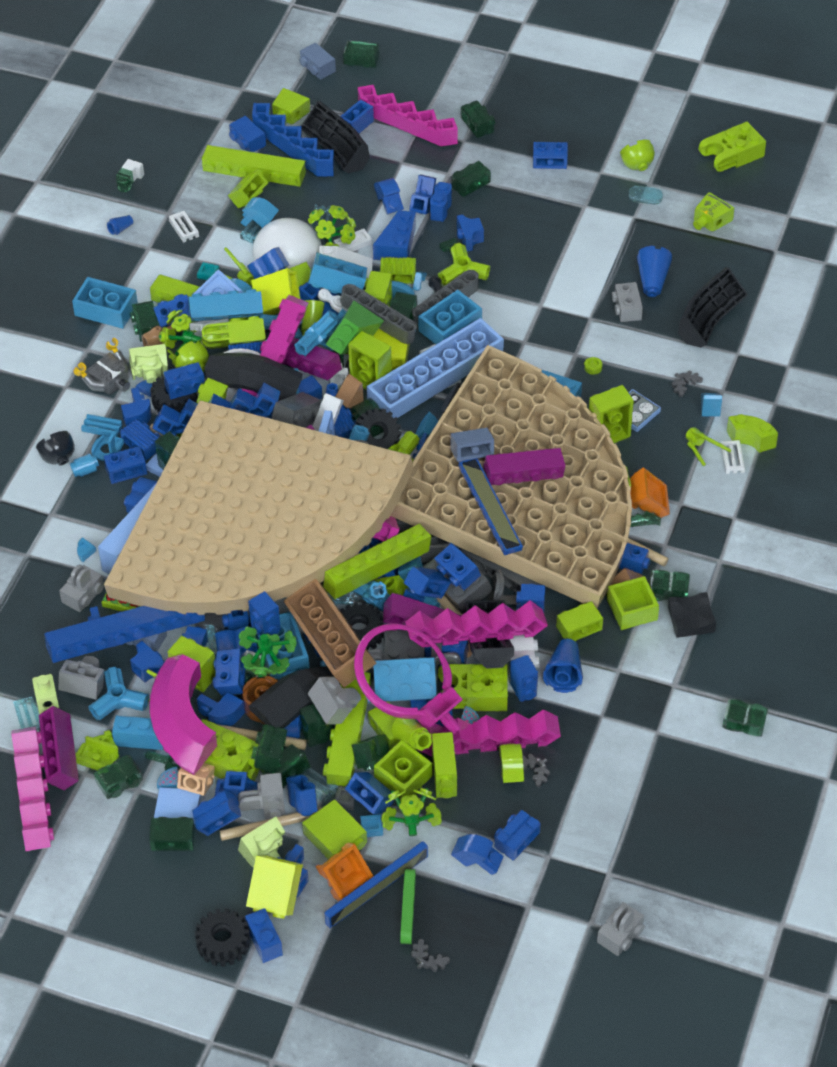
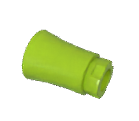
M304 300L309 304L302 321L301 331L303 336L315 322L317 323L322 318L324 302Z
M397 718L394 721L392 735L396 740H403L414 749L421 751L431 746V734L416 719Z

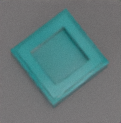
M203 262L197 272V278L208 280L218 269L220 270L219 265Z

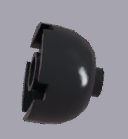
M68 431L53 433L50 435L51 439L47 441L42 439L37 444L36 449L43 461L48 464H58L59 466L68 463V459L75 450L73 438Z

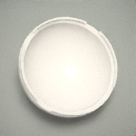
M280 218L268 223L259 231L253 244V257L255 261L271 249L279 247L289 263L288 269L306 261L311 269L316 252L319 253V246H322L317 236V232L306 222L295 218Z

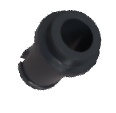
M432 276L429 279L428 285L435 293L443 288L440 277Z

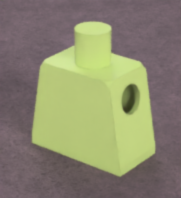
M52 674L34 677L32 681L39 714L51 706L59 708ZM51 701L52 705L45 707L44 702Z

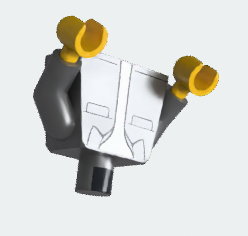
M112 338L114 346L110 345L109 341L106 343V348L113 351V354L109 352L87 370L86 365L82 362L78 364V368L75 367L73 370L76 376H82V380L92 391L113 394L118 389L126 392L130 387L128 382L129 369L121 350L117 349L118 340L116 338Z

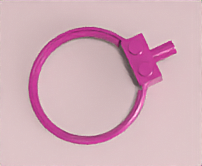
M384 624L372 629L362 638L356 649L354 670L362 692L374 706L393 717L417 719L427 730L439 720L453 735L462 728L450 715L449 711L463 699L451 687L452 673L445 656L427 635L407 625ZM402 629L413 632L428 642L435 650L442 664L444 676L443 693L440 692L419 711L418 708L394 706L379 698L370 688L363 671L365 648L376 635L385 631Z

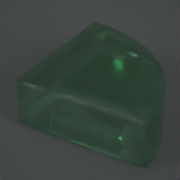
M452 238L439 243V248L444 252H451L450 248L459 242Z

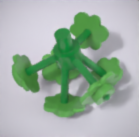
M249 626L239 633L240 646L249 649L252 643H257L259 647L254 656L247 654L241 658L245 669L255 673L254 675L259 677H266L267 674H282L287 670V667L290 665L289 659L283 658L280 660L277 659L276 655L278 654V649L282 648V645L287 648L288 653L294 652L297 642L291 630L285 632L284 641H280V637L277 634H262L260 640L255 637L257 630ZM267 654H270L275 662L269 669L264 667Z

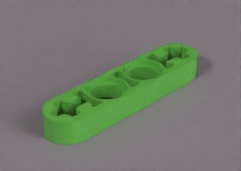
M405 869L401 944H412L416 869Z

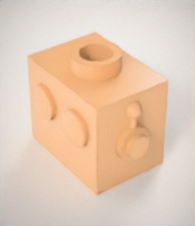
M204 763L195 775L181 768L178 773L177 788L204 796L213 784L215 766Z

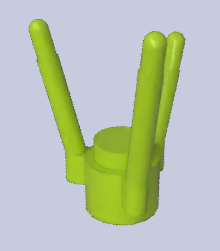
M225 247L224 250L241 269L237 274L238 279L252 286L251 280H254L253 275Z
M695 427L690 428L686 433V439L689 441L687 445L693 450L702 466H705L706 463L695 445L700 446L705 440L727 452H731L730 448L706 436Z

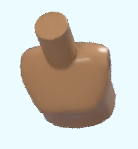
M155 326L149 332L142 335L144 347L162 344L159 341L160 331H163L161 326Z

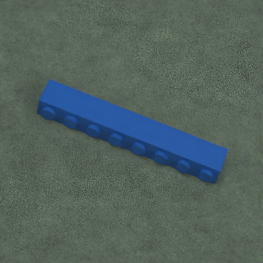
M141 606L44 633L45 643L50 658L55 663L205 621V615H198L197 613L181 614L177 611H164Z

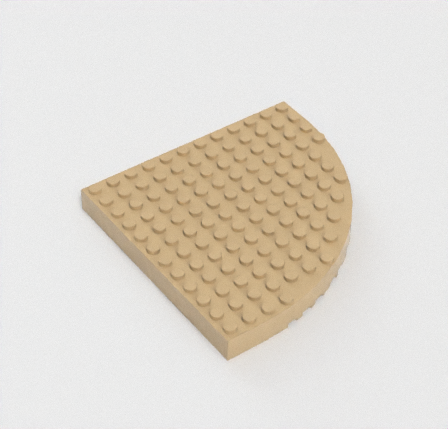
M487 345L412 462L413 471L391 516L412 526L420 524L429 534L586 604L592 601L598 609L608 590V586L611 585L621 564L631 525V487L628 483L627 469L622 463L620 451L610 438L611 434L608 429L597 419L596 413H592L587 408V404L579 396H574L566 385L563 387L556 382V378L551 375L548 377L542 373L541 369ZM488 428L494 438V455L561 448L566 465L563 478L491 485L523 546L522 551L508 555L503 554L458 466L461 461L457 462L451 451V433ZM485 457L477 458L484 470Z
M199 401L104 583L108 597L138 606H147L164 611H177L181 614L197 613L198 615H205V613H216L220 615L231 613L234 610L248 611V601L264 591L273 601L290 597L314 579L321 583L324 581L325 571L358 555L359 551L365 545L367 546L374 535L382 529L383 523L391 516L413 471L411 455Z

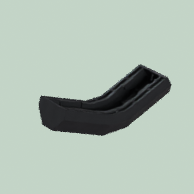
M317 101L302 123V131L311 138H318V143L326 150H334V158L343 171L353 173L363 170L370 159L368 145L347 121L321 101Z
M729 267L723 268L699 289L688 302L678 330V334L686 344L700 348L707 345L716 324L748 295Z
M252 353L213 354L209 356L205 366L206 380L210 378L227 385L228 388H242L258 393L263 383H266L280 391L278 401L295 395L303 376L301 372L267 357Z
M505 600L466 601V612L476 605L489 614L500 604L504 603L506 605ZM486 638L485 642L470 643L469 641L470 650L474 658L486 669L503 668L514 656V646L510 639L497 640V638Z
M328 666L294 671L282 677L250 704L249 710L272 731L278 734L308 707L314 705L308 692L318 678L334 677Z

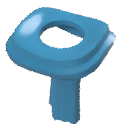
M104 434L94 442L91 455L96 456L98 460L104 461L103 456L119 452L125 441L114 436V434ZM108 444L110 453H103L100 450L101 447Z

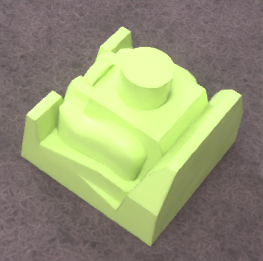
M165 344L129 349L130 371L133 380L137 376L139 378L143 377L147 383L156 382V378H161L163 372L168 371Z
M277 817L272 818L240 839L238 850L253 868L256 856L258 855L280 857L277 851L282 845V836L285 834V831Z

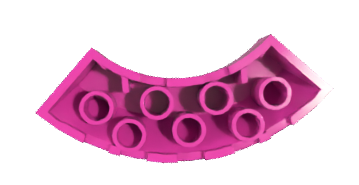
M182 654L167 658L160 668L151 690L150 716L154 733L163 746L164 751L181 768L195 775L217 747L216 732L207 727L197 717L191 706L194 688L201 678L200 663Z

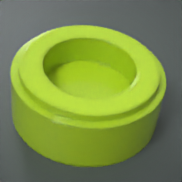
M597 357L587 358L584 362V370L588 374H598L602 371V361Z

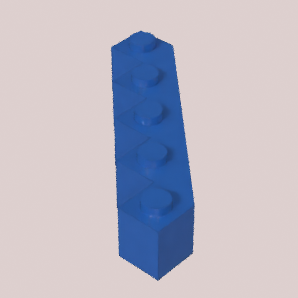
M253 103V123L265 133L268 141L291 158L304 160L306 169L314 175L334 176V150H318V138H302V126H287L286 115H271L270 103Z
M263 383L256 396L238 388L231 402L213 394L208 403L266 417L271 414L275 403L278 402L280 391ZM188 399L180 413L163 405L155 418L152 429L167 437L183 433L198 403Z

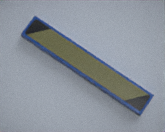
M478 459L459 462L458 466L503 554L508 555L522 551L523 546Z
M424 841L420 842L325 911V924L329 928L333 927L403 876L405 869H412L428 857V845Z

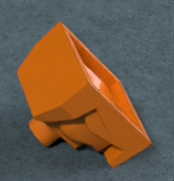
M644 467L634 473L630 478L632 485L630 491L632 508L636 509L639 507L643 511L650 512L651 514L654 513L656 520L669 515L667 485Z
M355 843L345 844L341 848V852L334 854L323 865L315 866L319 874L327 879L328 885L332 888L330 892L334 899L338 901L373 877Z

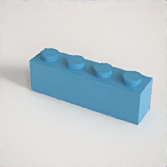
M256 289L246 290V293H239L238 291H229L228 294L212 292L208 296L197 293L192 294V297L188 299L191 322L262 316L263 314L261 291L256 292Z
M115 717L112 735L116 746L164 750L154 733L151 718Z

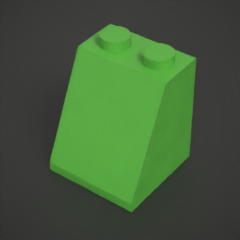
M353 301L334 328L326 345L340 355L349 353L348 344L361 331L374 336L384 320L356 301Z

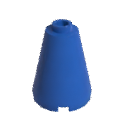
M648 246L639 250L637 261L644 294L648 297H656L662 291L672 262V253L663 247L660 250L655 249V246Z
M563 639L559 642L543 671L545 684L552 686L556 692H573L576 690V687L581 686L583 681L578 644L572 639Z

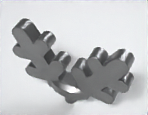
M690 370L686 374L682 373L679 375L676 373L675 376L677 378L672 383L673 392L678 393L679 397H683L687 391L686 384H689L690 381H692L693 385L702 383L703 378L698 376V373L691 375L692 371Z
M532 754L528 755L529 759L523 756V769L526 770L530 766V769L534 770V773L537 774L533 775V781H536V786L541 787L542 782L547 783V778L544 776L550 775V771L546 769L547 767L544 764L547 762V759L541 760L538 757L535 758Z
M423 939L418 940V945L413 944L414 951H412L411 956L416 959L418 969L422 967L425 969L430 968L433 972H437L438 967L444 970L445 965L449 964L450 958H442L441 954H438L435 960L433 956H429V961H425L424 959L428 958V952H426L428 951V945H424Z

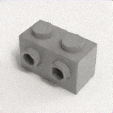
M637 283L615 284V292H612L613 303L616 302L615 313L619 315L620 322L642 320L643 307Z

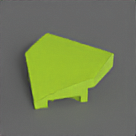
M110 730L104 731L103 735L96 737L86 736L85 743H82L75 754L77 764L111 775L119 761L118 747L114 743Z

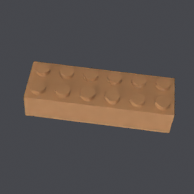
M314 579L284 600V603L334 677L343 687H346L356 679L354 657L361 640L317 579ZM366 648L363 655L364 672L376 664V661Z

